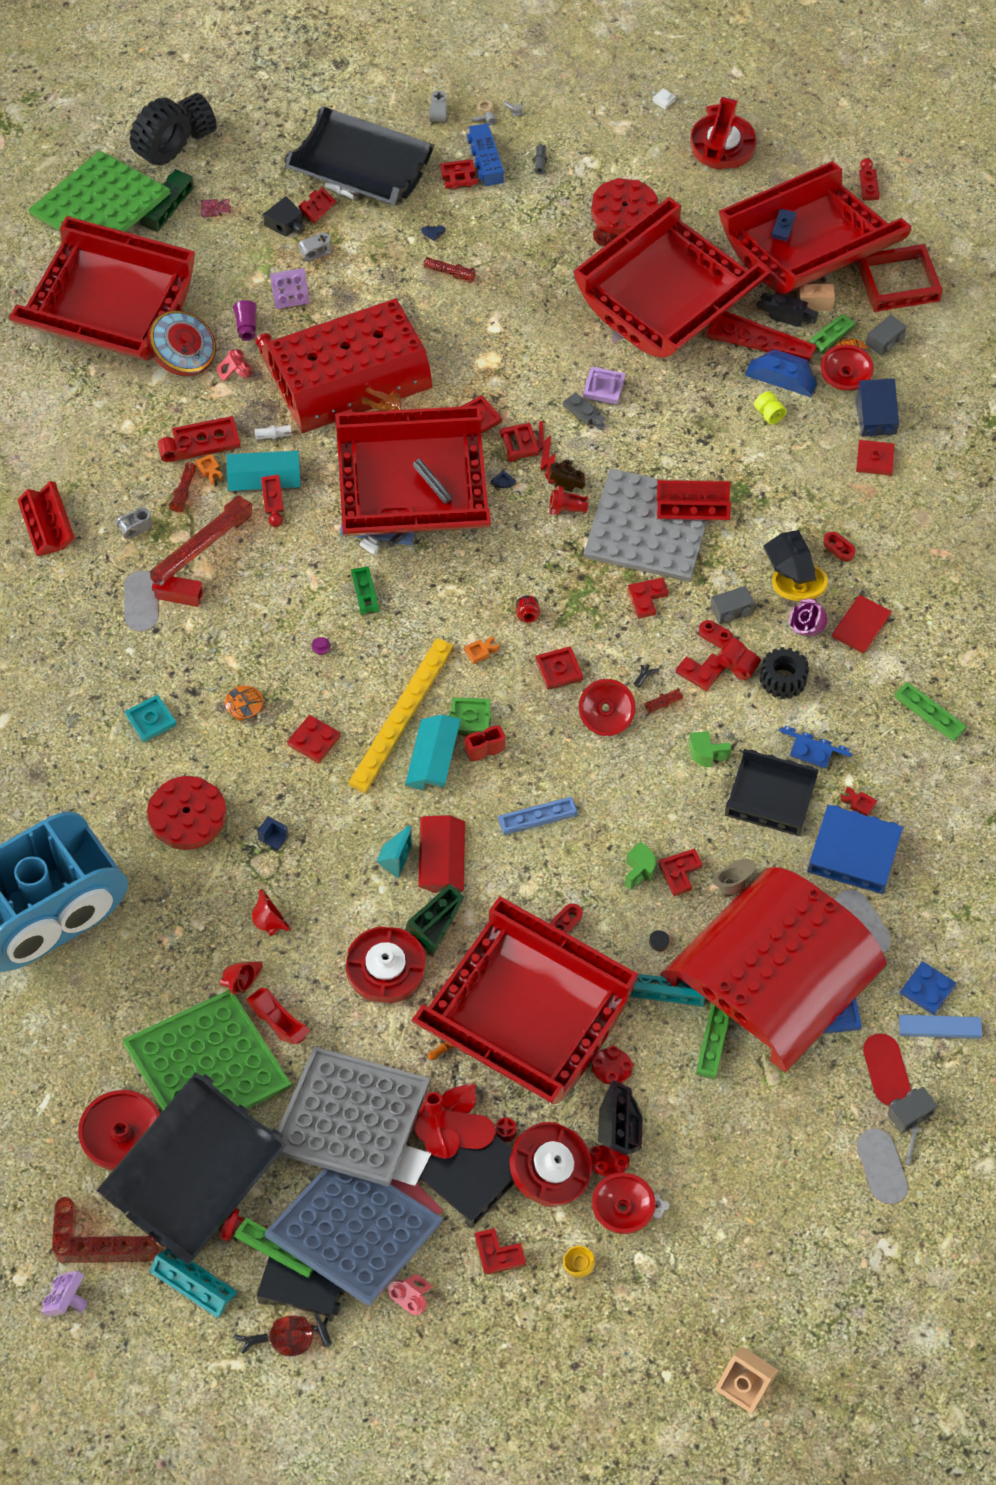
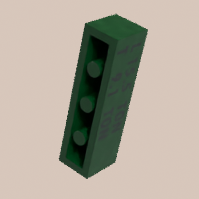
M177 169L169 174L162 185L168 187L171 194L140 219V225L158 232L193 190V176Z

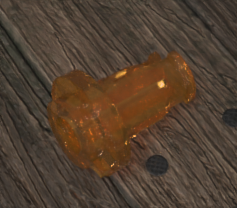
M371 387L366 388V392L381 398V401L378 404L362 397L363 404H368L379 411L400 410L402 401L398 393L392 392L387 395L380 391H374Z

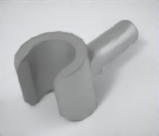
M507 101L503 102L505 106L510 108L513 116L516 117L523 114L521 104L513 106Z
M491 111L487 112L485 116L472 117V121L487 120L489 125L496 123L495 115Z

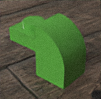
M709 731L690 733V754L697 764L704 767H712L713 760L724 761L730 759V743L711 744Z
M640 841L627 853L626 863L633 868L625 878V886L630 890L635 885L639 886L644 878L650 882L654 877L655 855Z

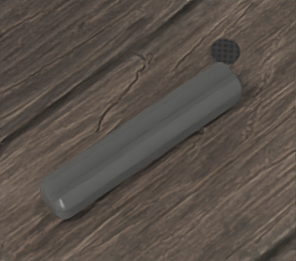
M417 459L413 463V467L445 504L449 503L452 500L451 494L421 459Z

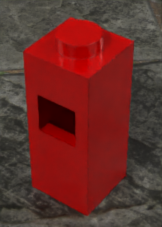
M158 574L157 580L153 581L152 591H154L155 599L198 607L203 594V587L201 581Z

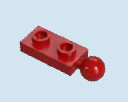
M864 158L860 162L861 169L859 170L862 201L879 200L880 194L876 169H872L873 161L870 158Z
M280 476L261 477L265 513H271L268 520L269 524L272 527H279L283 523V518L278 512L284 511Z

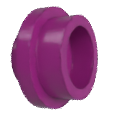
M318 637L312 642V650L317 655H325L330 650V641L327 638Z

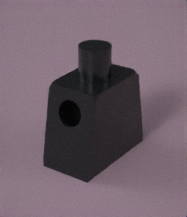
M286 196L263 213L264 226L283 236H288L293 231L302 234L305 230V226L302 224V212Z

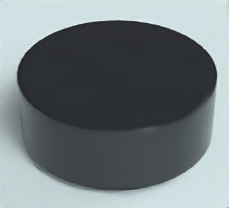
M662 930L652 932L649 938L650 947L656 951L665 950L669 945L668 934Z

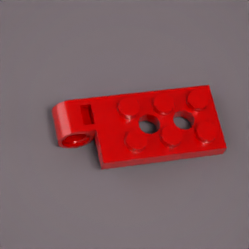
M233 416L172 428L174 439L172 437H164L157 443L161 460L164 462H173L241 448ZM218 433L224 434L222 437L215 436ZM199 437L206 438L204 441L197 440Z

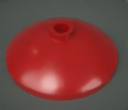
M845 344L829 349L821 360L820 369L824 380L829 385L839 390L852 391L858 389L860 380H871L874 366L867 352L857 346Z
M600 679L588 685L582 692L578 704V711L583 724L591 732L602 736H612L624 731L631 724L636 710L635 699L629 688L614 679ZM604 704L609 706L608 711H603L602 706Z
M615 1173L604 1178L596 1186L592 1196V1210L597 1221L607 1230L618 1234H631L643 1229L651 1221L655 1211V1196L649 1184L639 1176L631 1173ZM624 1206L627 1210L621 1211L619 1207Z

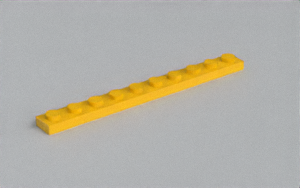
M436 638L349 781L350 787L367 793L454 649L453 644Z

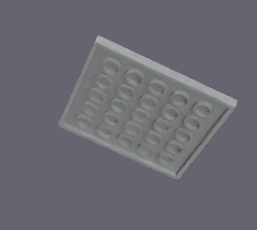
M610 468L583 558L691 582L708 520L657 519V478Z
M314 1046L277 1130L283 1135L281 1139L287 1144L279 1155L389 1186L430 1086V1078Z

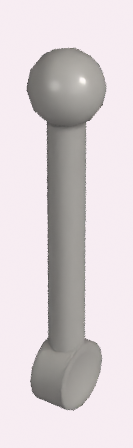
M918 1126L911 1128L912 1137L905 1165L908 1166L910 1165L916 1134L919 1132Z

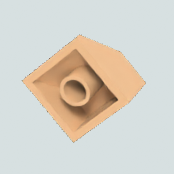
M810 282L796 289L797 299L808 302V307L812 310L833 311L835 301L833 283Z
M742 1346L733 1355L715 1390L752 1414L771 1386L779 1370Z

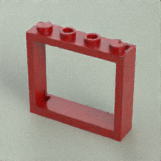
M925 244L881 250L859 260L857 263L874 312L941 301L943 289ZM921 259L931 287L879 295L869 266Z

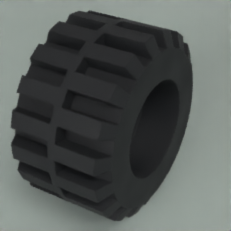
M195 93L178 102V105L188 111L191 116L192 130H190V133L194 139L199 140L216 131L217 123L214 112L208 101L201 94Z
M780 647V650L776 648L773 649L772 653L768 652L763 659L760 672V682L763 689L766 688V692L768 694L772 693V696L775 698L780 696V699L785 697L790 699L793 695L798 696L800 692H803L809 673L808 661L805 660L804 655H799V651H792V648L789 647L788 649ZM787 670L793 675L781 676L776 671Z

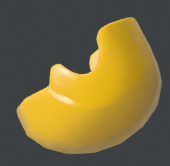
M574 1246L563 1256V1267L572 1277H586L594 1269V1254L585 1246Z

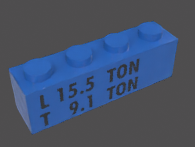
M489 124L469 126V134H466L468 144H471V155L475 156L474 164L479 169V180L483 181L484 187L504 183V170Z

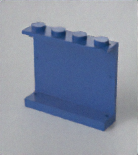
M827 805L807 872L883 895L903 826L895 822L880 820L877 817L862 815L857 811L845 810L836 805Z

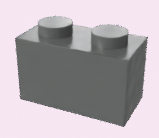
M889 315L868 332L866 345L882 356L884 353L890 352L895 344L904 340L906 325L894 316Z
M745 585L712 596L710 608L718 623L722 624L732 622L740 617L749 616L754 611L755 602Z
M923 1086L918 1090L916 1088L912 1089L901 1100L897 1098L892 1101L887 1115L900 1133L903 1134L913 1126L935 1115L938 1105Z

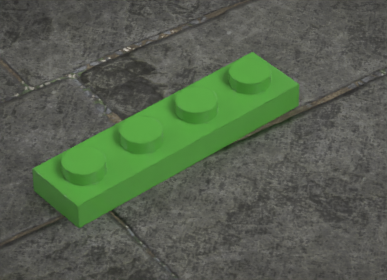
M906 682L895 693L894 697L953 742L966 730V725L909 682Z
M711 1003L696 1075L716 1079L729 1016L713 1003Z
M246 1218L235 1232V1238L307 1278L314 1271V1269L266 1238L265 1232L267 1228L249 1218Z

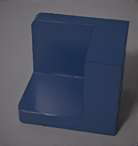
M269 816L257 830L258 840L275 850H279L289 837L288 827Z

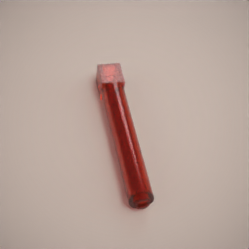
M240 495L236 496L224 506V511L151 569V581L155 584L163 585L234 526L236 528L241 526L252 517V503Z

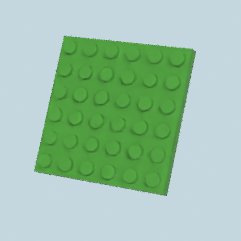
M100 150L28 210L30 215L60 231L59 228L65 217L69 216L126 232L171 193L168 187Z
M230 990L123 1039L122 1042L162 1110L167 1107L195 1072L201 1076L204 1074L208 1075L214 1081L213 1085L237 1106L241 1104L246 1109L290 1089L292 1085L235 994L230 993Z

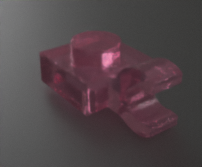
M218 199L201 200L202 217L219 216V212H231L229 199H223L221 202Z

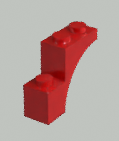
M721 97L716 119L705 146L704 160L720 163L724 156L727 139L733 129L737 100Z
M261 987L246 999L257 1017L268 1022L279 1040L299 1044L306 1039V1035L310 1032L308 1027L289 1014L269 989Z

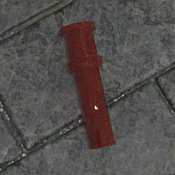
M426 257V260H424V268L453 275L455 279H464L468 283H472L476 275L475 268L469 269L463 267L462 264L453 265Z
M190 462L185 464L178 488L173 491V499L169 502V508L174 512L181 513L185 509V501L189 498L188 490L197 468L194 463H191L190 468Z

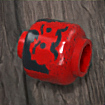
M522 596L516 601L515 609L517 618L520 621L532 623L539 618L540 606L534 596Z

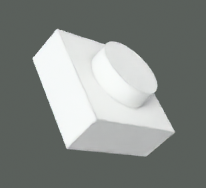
M664 88L653 97V103L665 110L676 101V96Z

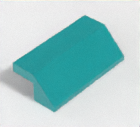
M299 450L226 454L228 491L262 489L261 477L273 475L280 476L281 488L301 487Z
M443 714L421 719L405 786L423 790L425 783L444 788L461 719Z

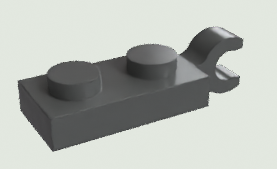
M575 392L563 401V407L587 426L592 423L599 430L605 427L603 422L606 419L600 415V411Z

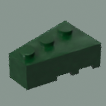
M449 884L407 921L405 930L415 936L432 957L458 913L464 897Z

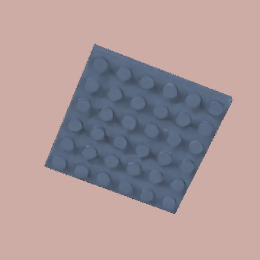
M324 1168L266 1230L265 1237L370 1307L442 1224L443 1218L391 1184L385 1186Z

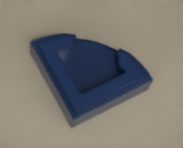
M428 225L421 229V233L433 241L445 232V227L441 225L430 227Z
M503 470L491 480V485L497 488H509L516 485V480Z

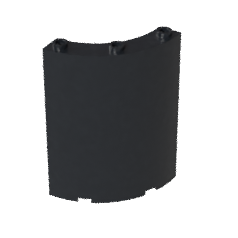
M321 106V109L317 112L316 122L306 140H303L297 149L290 150L285 157V167L392 205H399L402 203V199H407L423 176L421 170L424 165H428L435 144Z
M196 1072L96 1190L110 1204L126 1214L125 1217L161 1246L171 1250L173 1255L187 1265L193 1261L287 1146L281 1139L283 1135L274 1128L270 1130L248 1115L250 1112L241 1104L237 1106L213 1085L214 1081L208 1075L204 1074L201 1076Z

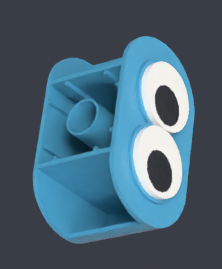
M75 812L55 814L0 845V972L22 968L103 921L123 900L128 888L127 878L117 867L82 815Z

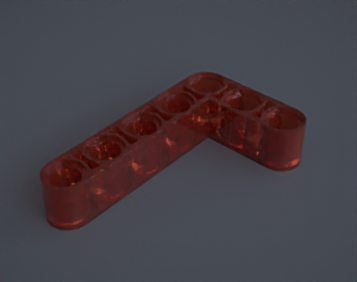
M61 1197L56 1201L52 1250L57 1261L61 1263L151 1262L159 1254L157 1241L152 1236L75 1237L77 1213L74 1202L69 1197ZM64 1207L71 1208L68 1212H61ZM69 1227L67 1232H59L61 1228ZM127 1246L132 1247L129 1252L122 1251ZM147 1246L154 1247L150 1252L144 1251ZM62 1247L68 1248V1250L64 1253L58 1252L59 1249ZM89 1247V1250L87 1252H79L81 1248ZM111 1247L108 1252H101L102 1248Z

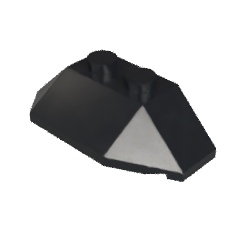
M799 530L781 533L763 546L776 572L793 579L797 584L816 581L811 552Z
M613 1080L599 1108L598 1142L627 1156L642 1149L643 1116L636 1100L632 1096V1089Z

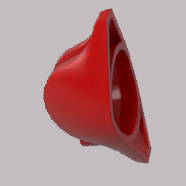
M260 889L257 904L252 911L254 925L260 930L267 931L270 936H273L281 929L290 932L292 929L266 892Z
M244 961L227 966L222 972L223 978L220 980V985L228 987L231 994L246 992L263 968L262 961Z

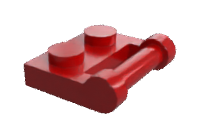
M531 423L500 429L499 433L504 440L507 450L506 456L509 462L539 455ZM510 435H515L519 450L514 451Z

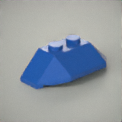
M775 349L752 360L745 373V376L808 397L812 396L817 386L815 376L806 359Z

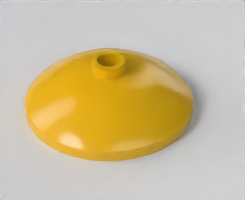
M813 565L816 581L797 584L793 579L775 572L772 577V586L775 592L785 599L798 602L803 599L813 600L826 591L828 577L821 568Z

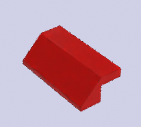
M657 479V519L730 520V481Z
M49 481L40 492L27 489L17 499L36 556L64 550L75 539L56 482Z
M451 815L420 817L418 887L434 893L451 884L459 893L464 891L465 821Z

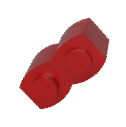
M734 637L725 643L716 657L723 667L731 669L735 677L744 681L752 676L761 662L758 655L747 649L741 641Z
M498 725L491 726L483 732H474L465 738V752L470 761H478L487 755L498 754L505 749L506 736L501 726Z

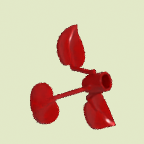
M475 1084L461 1085L449 1089L442 1096L437 1092H430L426 1095L425 1102L422 1103L417 1118L422 1115L425 1109L429 1115L435 1116L438 1132H431L425 1139V1148L431 1155L447 1159L457 1153L460 1145L459 1136L451 1128L441 1130L439 1114L443 1108L446 1111L470 1113L476 1103Z

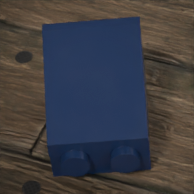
M895 378L860 380L855 405L861 436L872 437L876 435L897 434L899 416Z

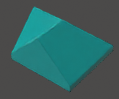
M408 825L384 844L376 861L397 878L400 877L413 846L412 826Z

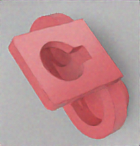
M240 349L230 350L228 356L216 368L222 381H226L234 371L243 378H248L251 375V366L245 362V355ZM226 364H230L227 373L224 374L223 367Z
M415 1274L404 1281L395 1280L389 1285L388 1292L390 1297L410 1314L419 1315L426 1309V1300L422 1294L429 1291L432 1285L418 1274ZM414 1281L420 1282L424 1287H416Z

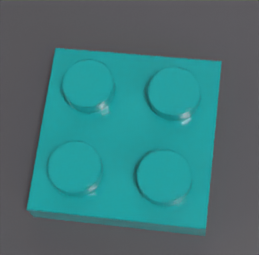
M158 694L124 711L126 718L143 743L177 726L176 720Z

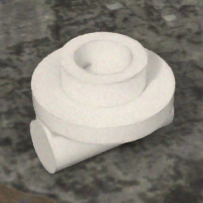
M369 535L368 537L364 536L360 546L376 555L380 543L376 537Z

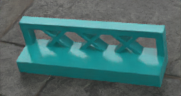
M638 974L637 980L639 982L635 983L630 995L633 998L701 1007L704 1006L705 1001L704 996L691 989L692 987L683 980L678 984L679 987H674L663 977Z
M168 1248L156 1255L149 1271L217 1318L222 1316L227 1303L234 1299L238 1291L192 1261L187 1265L173 1255Z

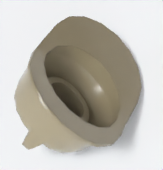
M750 859L737 860L716 873L712 878V882L720 888L725 897L740 893L745 888L746 879L754 873L756 864Z

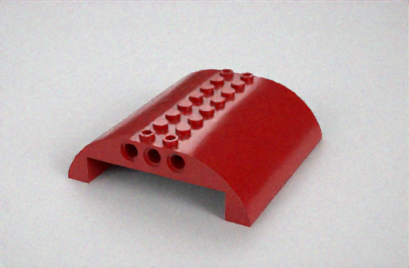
M834 161L719 210L724 232L738 258L748 269L756 263H760L771 271V275L763 283L773 291L781 294L793 291L906 239L911 232V225L904 219L899 218L887 223L843 186L842 168ZM780 208L797 212L788 242L771 238Z
M670 197L573 271L583 297L597 316L635 347L655 357H668L675 353L771 275V271L760 263H756L747 270L680 220L682 206Z
M66 216L59 228L62 239L60 247L26 307L16 304L9 316L10 321L21 326L144 361L151 360L153 357L147 344L149 327L160 314L172 310H182L193 274L195 251Z
M480 405L335 413L343 537L491 528L481 437ZM417 459H421L451 494L452 500L449 503L445 504L413 467V463ZM385 505H409L413 509V512L407 509H396L399 513L393 514L392 510H383L381 514H377L378 509Z
M769 867L762 870L660 973V976L674 987L683 980L771 1048L770 1061L786 1073L825 1032V1029L843 1013L844 1009L852 1003L854 998H857L886 967L887 963L876 939L848 909L797 873L779 867Z
M499 896L489 910L488 924L429 1007L422 1004L411 1019V1022L555 1105L562 1101L573 1089L606 1041L629 1000L637 981L638 973Z

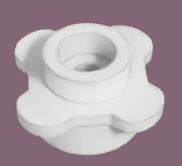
M654 1194L655 1205L659 1207L655 1208L653 1217L659 1219L664 1211L669 1209V1203L663 1201L658 1194Z

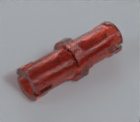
M677 688L667 694H659V697L645 702L644 706L648 710V714L663 707L668 708V705L682 700L683 695L682 692H679L680 689Z

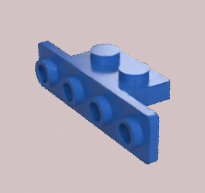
M786 725L784 729L779 727L778 731L796 737L790 756L827 768L833 751L849 757L853 755L849 752L850 748L841 745L836 748L831 746L832 742L821 738L819 742L813 739L814 735L805 732L802 735L795 733L796 729Z

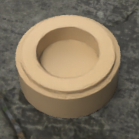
M481 100L478 102L477 112L480 115L485 116L487 112H493V103L491 101Z

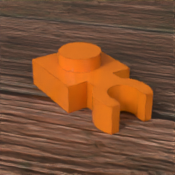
M212 454L195 461L203 477L209 476L211 485H215L214 478H219L220 481H223L220 466Z
M489 637L485 643L480 639L464 646V651L471 663L475 664L489 658V652L495 653L499 651V644L495 646L490 645L495 643V638Z

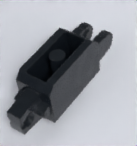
M764 292L760 296L761 301L757 302V308L769 312L768 316L771 319L795 327L801 326L803 322L815 324L819 312L808 307V302L777 292L774 295Z

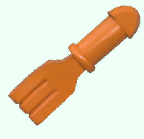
M447 1042L441 1043L439 1047L429 1052L428 1059L436 1060L437 1057L447 1052L448 1049L454 1048V1046Z

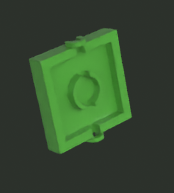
M452 697L451 711H449V716L461 719L457 734L469 735L474 732H483L489 728V720H491L490 699Z

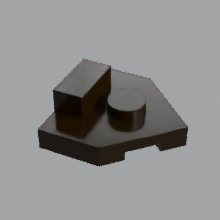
M567 459L563 460L562 463L558 464L556 462L550 465L549 479L555 480L556 488L557 486H563L564 490L572 492L574 487L584 488L585 474L581 470L577 471L572 467L571 461Z

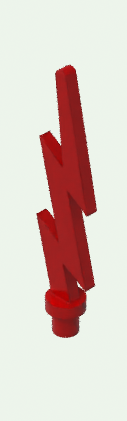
M540 421L537 445L539 452L542 450L540 469L542 471L547 467L545 478L548 479L549 484H553L555 480L549 479V468L552 463H555L556 454L554 453L549 458L551 435L544 441L543 421Z

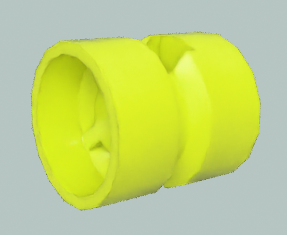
M772 391L762 393L754 402L755 408L760 414H764L763 418L770 425L781 421L787 413L785 406L778 401V398Z

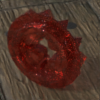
M598 226L593 231L594 241L602 246H606L619 236L610 233L603 236V233L607 232Z

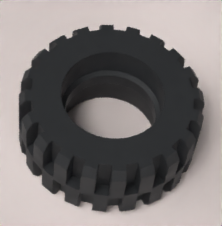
M157 98L155 101L149 102L147 106H144L141 113H138L136 116L137 118L132 124L133 127L130 129L129 141L132 150L150 164H167L171 159L176 158V155L186 146L187 139L191 135L190 130H192L191 116L188 111L173 100Z

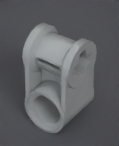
M438 90L432 93L429 113L430 122H446L447 120L446 94L443 91Z
M319 233L299 242L298 249L305 261L311 262L332 252L330 235Z
M144 507L138 508L116 520V526L122 530L124 539H131L144 531H148L153 525L150 511Z

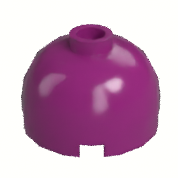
M803 599L800 601L801 604L795 605L792 608L789 624L795 633L805 637H814L825 629L828 618L827 613L817 601Z

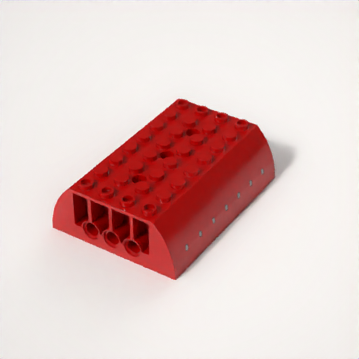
M397 298L265 342L262 345V358L302 434L334 423L335 413L350 409L353 412H365L433 388L426 350ZM375 335H382L383 337H381V338H376V337H374V336H375ZM343 346H349V347H350V348L347 349V350L342 349ZM311 357L317 358V360L311 361L308 359Z

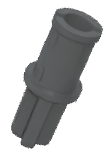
M542 143L537 146L534 157L536 162L535 173L538 175L545 173V163L547 162L546 145Z

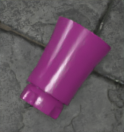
M250 300L238 301L233 305L238 336L243 341H249L256 337L257 305Z

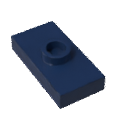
M780 208L771 238L788 242L797 212Z

